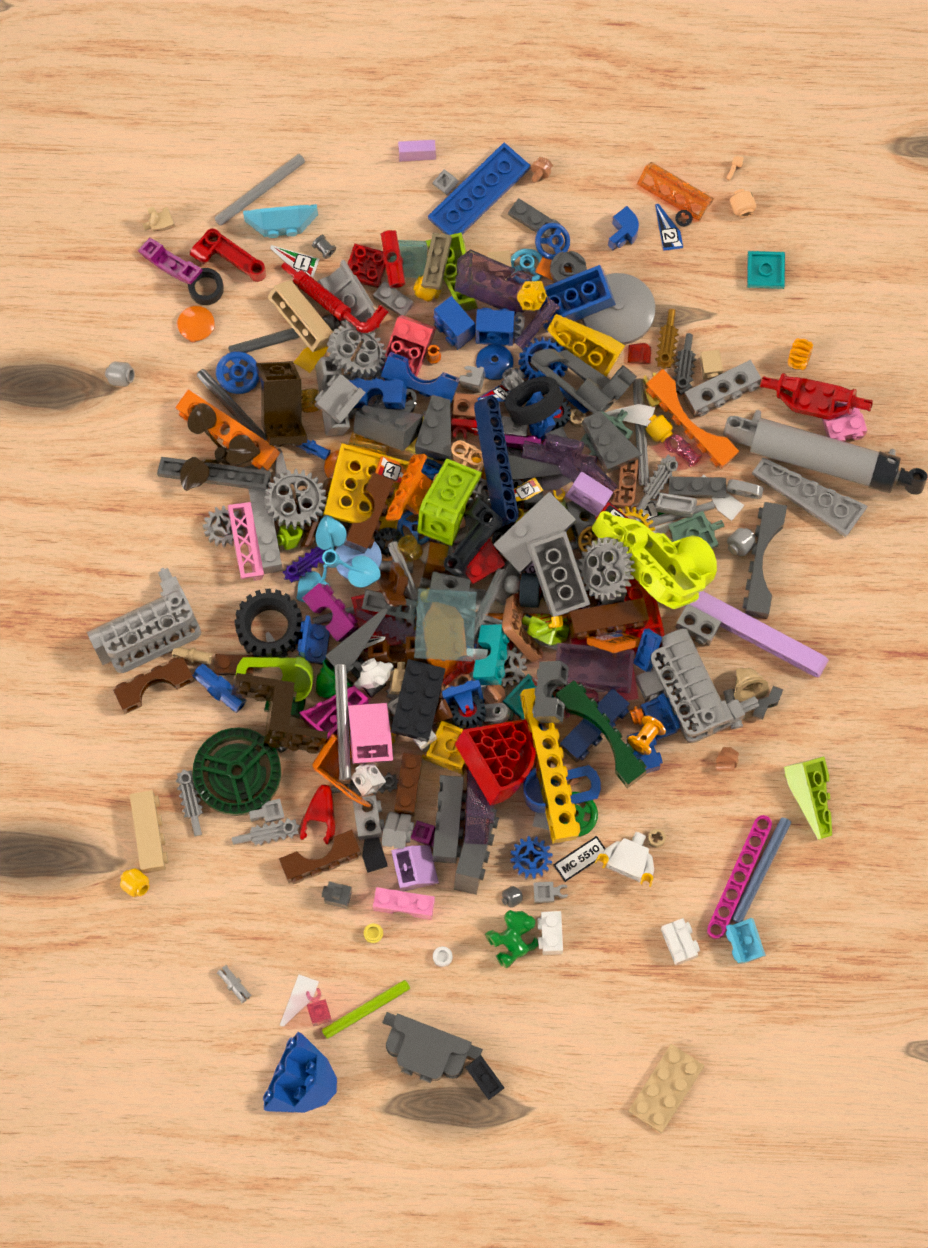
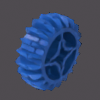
M541 337V341L535 338L534 344L528 341V347L523 346V352L519 353V358L521 359L518 360V365L521 366L519 370L524 372V378L529 377L528 380L546 376L540 370L538 372L534 371L528 363L531 362L535 352L544 349H554L557 352H561L564 350V347H558L559 343L557 341L552 343L551 337L548 341H545L544 337ZM560 361L553 362L547 366L560 377H564V371L568 370V367Z

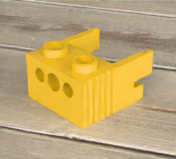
M444 721L438 722L436 724L438 730L435 734L437 739L431 743L426 756L423 754L422 758L425 761L445 769L448 768V770L455 771V773L458 772V774L464 776L467 765L455 746V742L463 729Z

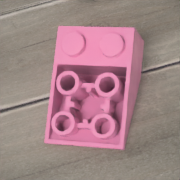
M387 703L348 706L352 764L392 761V741Z

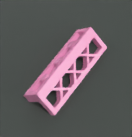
M251 502L228 505L241 579L254 578V581L262 580L264 571ZM241 509L243 518L241 520L236 518L233 510ZM240 525L245 528V538L237 534V529ZM243 544L248 546V557L240 551ZM247 561L252 566V573H244L243 566Z

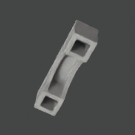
M321 357L315 365L319 392L328 389L326 384L334 375L338 377L342 374L341 369L338 370L339 364H332L334 359L329 357ZM322 410L326 436L344 435L350 428L348 415L342 422L337 423Z

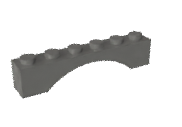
M764 502L763 508L759 507L758 519H761L760 526L756 525L755 536L758 537L757 543L753 544L751 554L755 555L754 561H750L748 571L752 575L751 579H747L745 589L749 593L748 598L744 597L742 607L746 609L745 614L749 616L768 619L772 594L764 579L763 555L769 542L783 529L787 505Z

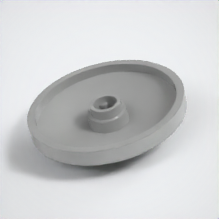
M623 273L607 274L606 277L616 305L584 317L582 321L585 326L606 334L624 345L633 343L642 338L653 324L655 317L654 297L650 289L634 276Z

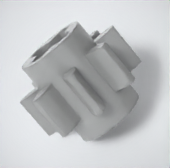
M509 368L503 373L502 377L504 380L501 383L506 389L511 391L524 382L522 379L525 375L517 368Z

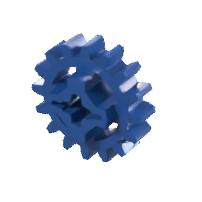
M528 836L526 842L520 839L521 845L514 844L516 851H511V855L515 856L510 859L511 863H515L513 870L519 869L518 875L520 876L524 873L525 879L532 875L534 880L536 874L543 877L542 871L548 872L549 868L547 865H552V861L548 859L553 857L552 853H548L550 846L544 847L545 841L543 840L539 843L538 837L531 841L530 836ZM534 846L540 848L542 851H537L536 849H534ZM526 847L524 854L519 855L520 851ZM529 854H533V857H536L533 862L527 859ZM544 861L543 865L537 869L538 863ZM525 864L527 867H529V870L523 868L521 865Z

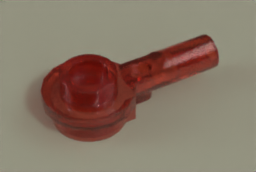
M461 656L455 664L456 668L443 679V684L447 686L460 674L471 673L474 670V659L471 656Z

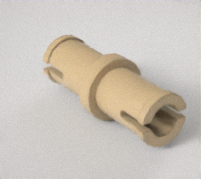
M179 647L172 651V658L183 657L189 663L198 662L210 665L212 662V653L197 651L196 648L187 649Z

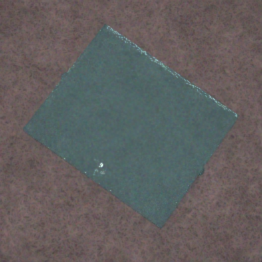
M418 589L414 658L442 661H473L477 592L451 591L449 589Z

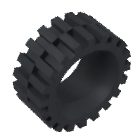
M270 588L265 589L266 593H261L260 590H257L254 597L249 594L246 597L247 601H242L239 604L240 610H237L235 614L236 633L241 646H244L245 651L248 654L251 652L254 657L288 656L287 652L289 650L293 652L296 649L295 644H298L302 635L300 629L303 619L294 599L291 600L290 595L287 593L282 595L281 590L277 589L275 593H272ZM263 611H278L288 620L287 631L280 639L273 642H264L257 639L251 632L254 618Z

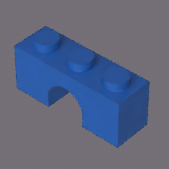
M361 378L349 380L357 388H361L366 392L353 408H362L364 405L368 406L369 400L373 396L382 395L386 409H405L407 387L404 381L399 379L383 381L377 378L372 380Z

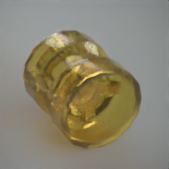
M309 388L301 391L303 412L311 413L320 410L314 405L317 402L315 397L319 394L317 389Z
M406 535L399 540L398 547L404 552V556L408 561H415L422 556L423 548L417 544V540L413 535Z

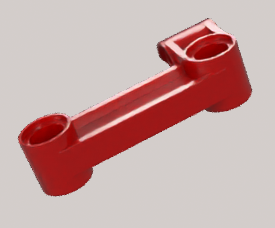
M208 229L190 250V256L203 265L217 253L247 274L255 282H260L266 277L265 265L261 260L256 259L223 236L217 229ZM211 238H217L215 242L209 241ZM254 269H261L259 273L253 272Z

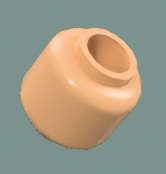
M739 189L734 192L730 199L736 216L747 218L754 214L756 203L752 192Z

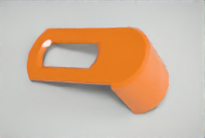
M330 735L312 763L313 769L349 798L366 807H370L371 805L339 780L338 735ZM350 743V760H351V759H352V756H351V743Z

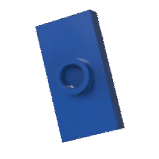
M644 629L633 664L645 672H651L653 666L651 655L659 648L662 637L650 629Z

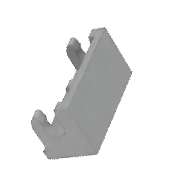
M464 367L465 370L472 372L466 373V376L460 375L459 382L461 388L481 392L485 378L484 367Z

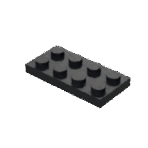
M408 659L390 733L426 742L429 741L446 668Z

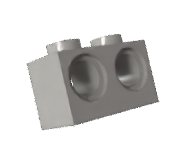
M688 604L678 619L676 628L678 630L687 629L689 635L695 638L697 643L710 646L722 621ZM690 618L694 621V624L687 625L684 620ZM707 627L711 630V633L704 634L701 629Z
M376 795L362 797L373 806L370 812H364L362 810L364 805L353 800L359 841L382 837L381 831L384 829L383 819L379 820L378 812H382L380 800L376 801ZM368 823H374L376 828L373 831H367L365 826Z

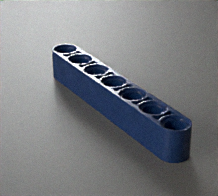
M490 395L477 401L474 404V411L491 509L501 516L503 520L501 527L518 519V509L500 406L497 398Z

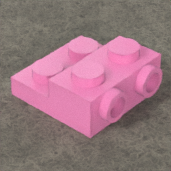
M838 402L836 407L847 406L848 402ZM857 408L853 409L851 415L844 414L832 420L822 419L827 437L844 442L852 438L853 440H859L867 433L863 414Z

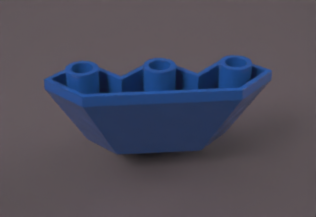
M297 1032L293 1038H289L281 1060L275 1068L274 1076L263 1096L265 1111L305 1113L326 1105L337 1093V1077L328 1059L300 1032Z

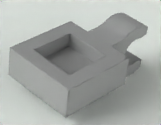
M280 799L268 801L262 806V809L249 812L251 822L262 818L265 819V823L285 819Z

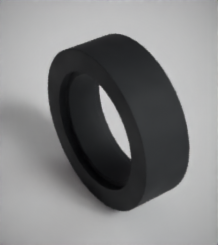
M546 376L536 377L515 387L507 395L505 407L514 423L529 425L540 422L554 414L561 407L564 397L554 378ZM541 391L542 395H546L540 401L522 407L534 393Z

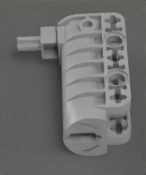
M161 568V571L158 572L162 581L160 583L163 592L160 593L162 597L87 632L102 665L112 662L117 672L125 673L200 637L201 629L176 576L172 577L168 568ZM193 628L195 632L191 633L189 629ZM172 636H179L178 640L170 642ZM144 652L143 657L135 658L136 653ZM121 661H123L125 664L123 665V667H121L120 665Z
M679 629L663 636L660 642L661 648L656 649L651 655L652 669H655L664 688L663 693L672 704L673 714L677 715L680 721V729L684 738L690 743L698 742L728 728L733 723L744 719L746 712L760 707L755 696L739 703L738 699L726 704L725 700L721 701L687 629ZM670 677L672 679L667 681L664 678ZM685 711V712H688L689 714H687V715H682L681 712ZM692 722V730H689L688 728L690 727V723Z

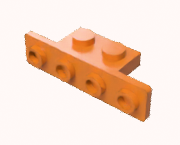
M425 454L413 455L409 460V465L402 476L399 488L395 492L393 502L388 508L385 518L387 521L399 520L405 507L413 514H419L422 501L433 483L431 479L421 472L427 458Z

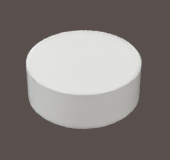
M442 946L434 951L433 961L437 966L446 967L452 962L453 956L449 948Z

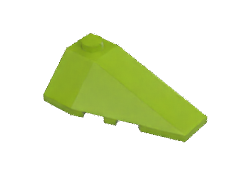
M825 757L785 766V777L788 786L818 840L832 836L831 812L828 810L827 801L830 800V793H827L826 782H829V773Z

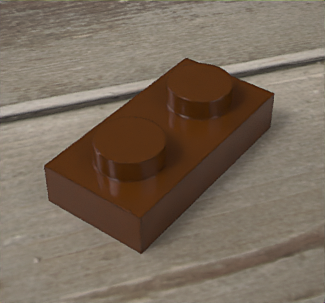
M215 654L214 673L217 675H236L237 665L243 657H254V655ZM248 667L246 674L253 675L254 667Z

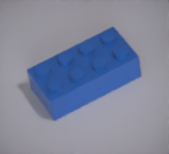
M601 265L544 287L547 297L541 308L537 310L543 328L548 332L547 329L556 314L572 321H577L616 305L606 274Z

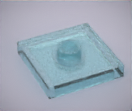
M398 240L400 253L403 258L404 277H422L427 261L426 241ZM392 256L389 262H394L397 256Z

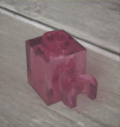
M316 988L318 993L316 997H311L309 991H306L307 999L312 1002L307 1004L313 1027L332 1021L326 999L320 1000L322 994L319 988Z

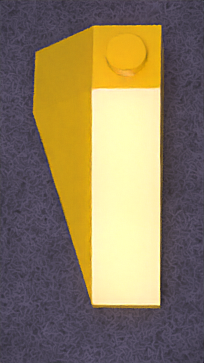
M558 314L554 316L547 329L562 347H565L570 353L605 377L608 376L625 347L624 344L606 334Z

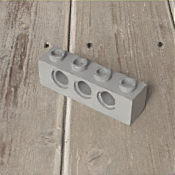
M749 360L684 392L683 399L693 417L698 415L704 416L710 409L714 407L720 408L726 404V401L730 399L736 400L743 395L742 393L756 390L759 388L762 378L752 361ZM741 379L744 381V384L739 385L735 380ZM724 387L728 392L722 393L719 391V388ZM707 395L711 397V400L705 401L702 397Z

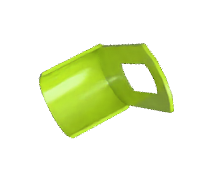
M243 657L237 665L236 675L237 673L246 674L248 667H280L283 674L281 680L295 683L294 692H297L295 702L306 698L312 689L313 668L309 661L303 657Z

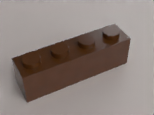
M644 598L570 611L567 615V621L572 639L578 638V640H583L595 634L599 637L607 635L608 632L612 631L621 633L628 628H633L634 630L642 629L649 621Z

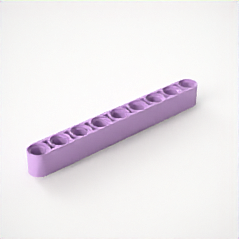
M704 591L699 592V598L696 602L690 603L693 607L722 621L720 627L814 677L821 676L829 661L827 657Z

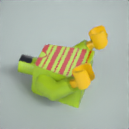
M541 613L533 616L525 614L522 620V624L528 626V635L548 645L567 641L570 631L567 618L563 619L562 616L553 617Z

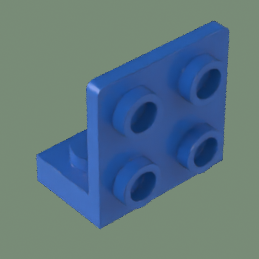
M306 615L305 621L301 622L300 632H302L301 637L303 638L298 641L299 656L305 658L309 663L323 665V661L326 659L325 655H327L330 632L326 629L325 625L311 624L310 616Z

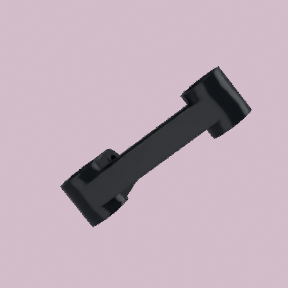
M478 497L466 511L468 515L477 521L455 551L444 560L446 570L457 577L463 576L466 573L467 566L494 531L500 529L503 523L501 516Z

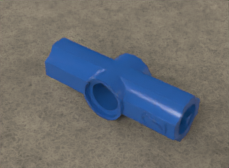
M204 664L200 665L192 675L195 680L207 689L211 696L218 701L221 700L235 713L240 711L247 702L246 699L231 695L232 685L222 676H217Z

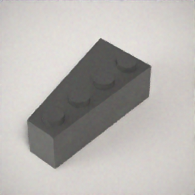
M440 775L433 862L456 864L457 857L460 858L462 846H458V841L463 838V827H460V820L465 818V809H462V802H466L467 790H463L464 777Z
M474 804L456 870L454 890L477 895L480 880L483 881L486 869H483L484 863H488L490 856L488 847L489 845L492 846L495 835L492 834L493 828L497 829L499 817H496L497 809Z

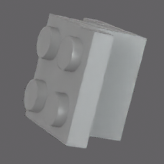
M342 374L338 377L334 375L326 384L328 389L320 391L315 397L317 402L314 405L318 409H322L337 423H340L366 392L361 388H357Z

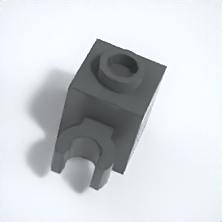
M329 881L328 886L323 888L322 897L325 904L348 909L353 890L351 886Z

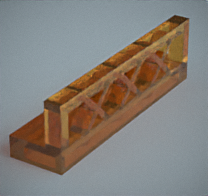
M653 162L645 166L637 182L638 186L677 209L689 211L692 217L698 221L701 220L707 207L714 200L711 196ZM647 174L653 177L654 185L649 186L643 182ZM659 186H668L670 194L664 195L661 193ZM675 195H683L686 203L679 204L676 201ZM697 203L702 206L699 214L692 211L690 204Z

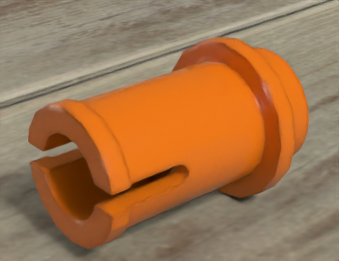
M430 345L428 347L426 358L429 363L436 364L441 360V353L437 345Z

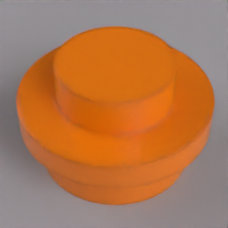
M635 706L634 709L630 710L634 725H642L641 721L644 717L642 709H637V706Z

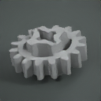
M222 506V510L215 507V513L209 511L210 518H204L207 523L203 525L204 530H206L204 534L206 537L210 536L208 538L210 543L215 540V546H218L220 543H222L223 548L226 547V543L233 546L232 541L234 539L233 534L231 535L230 518L225 517L229 516V512L225 509V506ZM235 511V512H234V516H235L236 518H238L239 520H241V519L243 518V517H238V516H239V511ZM221 521H222L223 524H225V526L227 527V528H226L227 532H225V529H223V527H221V525H222V524H221ZM240 525L237 529V534L243 536V531L240 529L245 528Z
M508 645L507 660H505L504 665L506 666L509 663L510 669H505V675L502 678L501 683H503L504 688L509 683L511 687H514L513 682L515 681L520 683L519 677L525 678V674L522 671L527 670V666L523 665L526 663V658L521 659L523 653L519 652L517 654V648L515 647L511 651ZM515 658L519 662V668L513 664ZM513 675V677L505 679L507 676Z

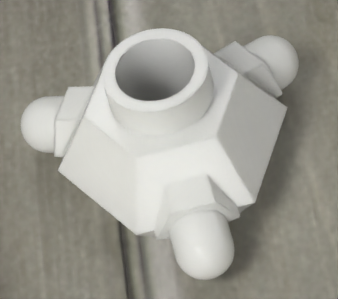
M375 658L367 660L361 665L363 670L354 686L357 689L362 687L370 689L383 685L390 677V672L393 669L392 663L376 662Z

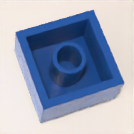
M452 296L434 309V326L439 333H444L445 339L450 346H455L458 350L475 337V323Z
M491 308L477 309L476 344L513 346L515 311L509 309L492 310Z

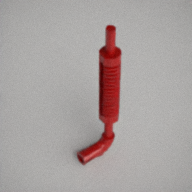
M286 262L281 265V268L293 277L292 281L298 288L338 320L344 321L346 319L360 333H370L379 328L381 322L389 313L386 308L379 305L371 318H368L366 322H360L350 314V307L302 270L298 272Z

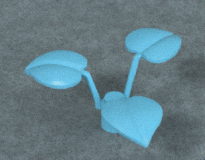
M325 515L322 518L316 531L317 545L322 550H327L322 556L325 563L323 565V576L321 577L318 572L312 571V573L307 572L305 577L302 576L300 578L296 599L301 602H305L302 598L318 583L328 584L324 581L328 567L335 568L341 564L350 569L348 579L352 585L359 588L367 587L381 577L379 567L369 557H354L352 566L340 560L339 555L334 551V547H340L344 544L347 531L340 522L330 516Z

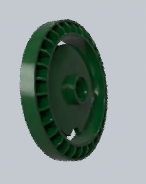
M238 727L221 730L213 734L201 745L194 759L192 774L198 794L210 808L225 815L243 816L248 815L250 811L262 809L265 803L271 801L279 788L282 769L276 749L268 744H264L263 735L251 729ZM243 740L252 743L250 746L242 743L229 744L219 749L214 756H209L213 750L225 742ZM257 746L262 749L260 752L255 749ZM266 754L271 765L269 782L265 789L253 799L252 796L262 788L266 779V767H262L259 764L260 759ZM206 761H210L209 767L205 766ZM235 768L242 769V773L237 776L233 775L232 771ZM204 772H208L210 784L217 794L225 799L237 801V803H227L216 798L205 785ZM249 799L247 802H241V800Z

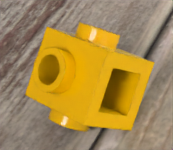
M526 281L517 294L522 310L531 311L539 310L547 297L542 281Z

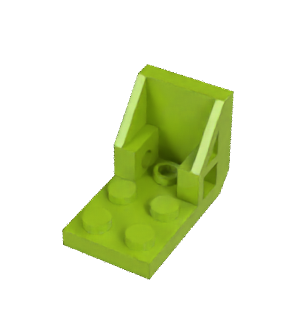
M446 459L422 501L419 510L417 532L453 546L465 514V505L480 480L482 472Z

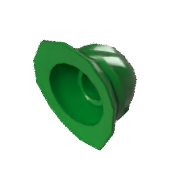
M325 659L323 667L317 674L315 689L319 696L330 698L336 694L335 667ZM347 678V687H353V682Z

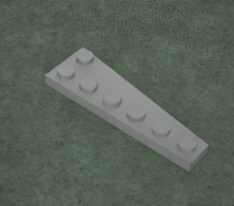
M762 458L752 472L753 476L844 537H847L868 507L848 496H842L836 493L835 490L827 489L819 485V483L813 480L810 481L800 474L789 471L787 468L765 458Z

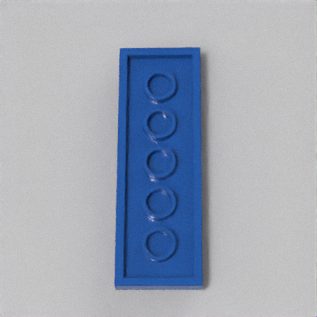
M504 142L428 215V219L446 235L460 232L463 235L531 169V165Z

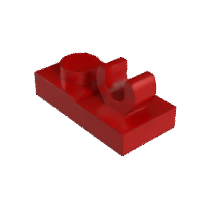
M451 419V431H453L454 439H456V435L459 432L463 433V440L467 439V432L479 436L478 431L472 429H477L476 420Z

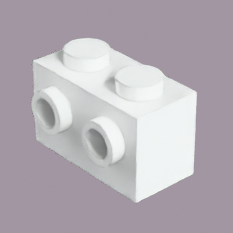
M561 911L541 912V918H537L538 929H542V937H538L539 949L543 950V955L563 954Z

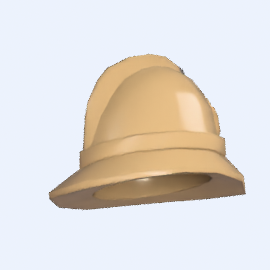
M740 667L736 670L735 700L738 699L740 702H743L754 696L759 699L767 695L769 690L768 682L754 669Z

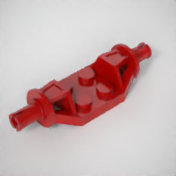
M785 373L781 374L779 380L763 376L760 384L761 388L776 390V397L781 399L793 412L826 420H832L844 414L851 415L854 408L870 412L873 405V400L857 397V390L854 388L850 390L842 386L807 378L789 377ZM785 389L793 392L792 397L784 393ZM838 401L848 402L847 406L836 407Z

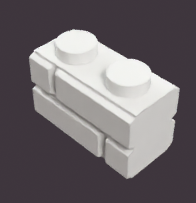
M684 918L661 927V932L675 966L698 957L697 952L700 951L697 941H693L690 934L693 932L689 922L685 923Z

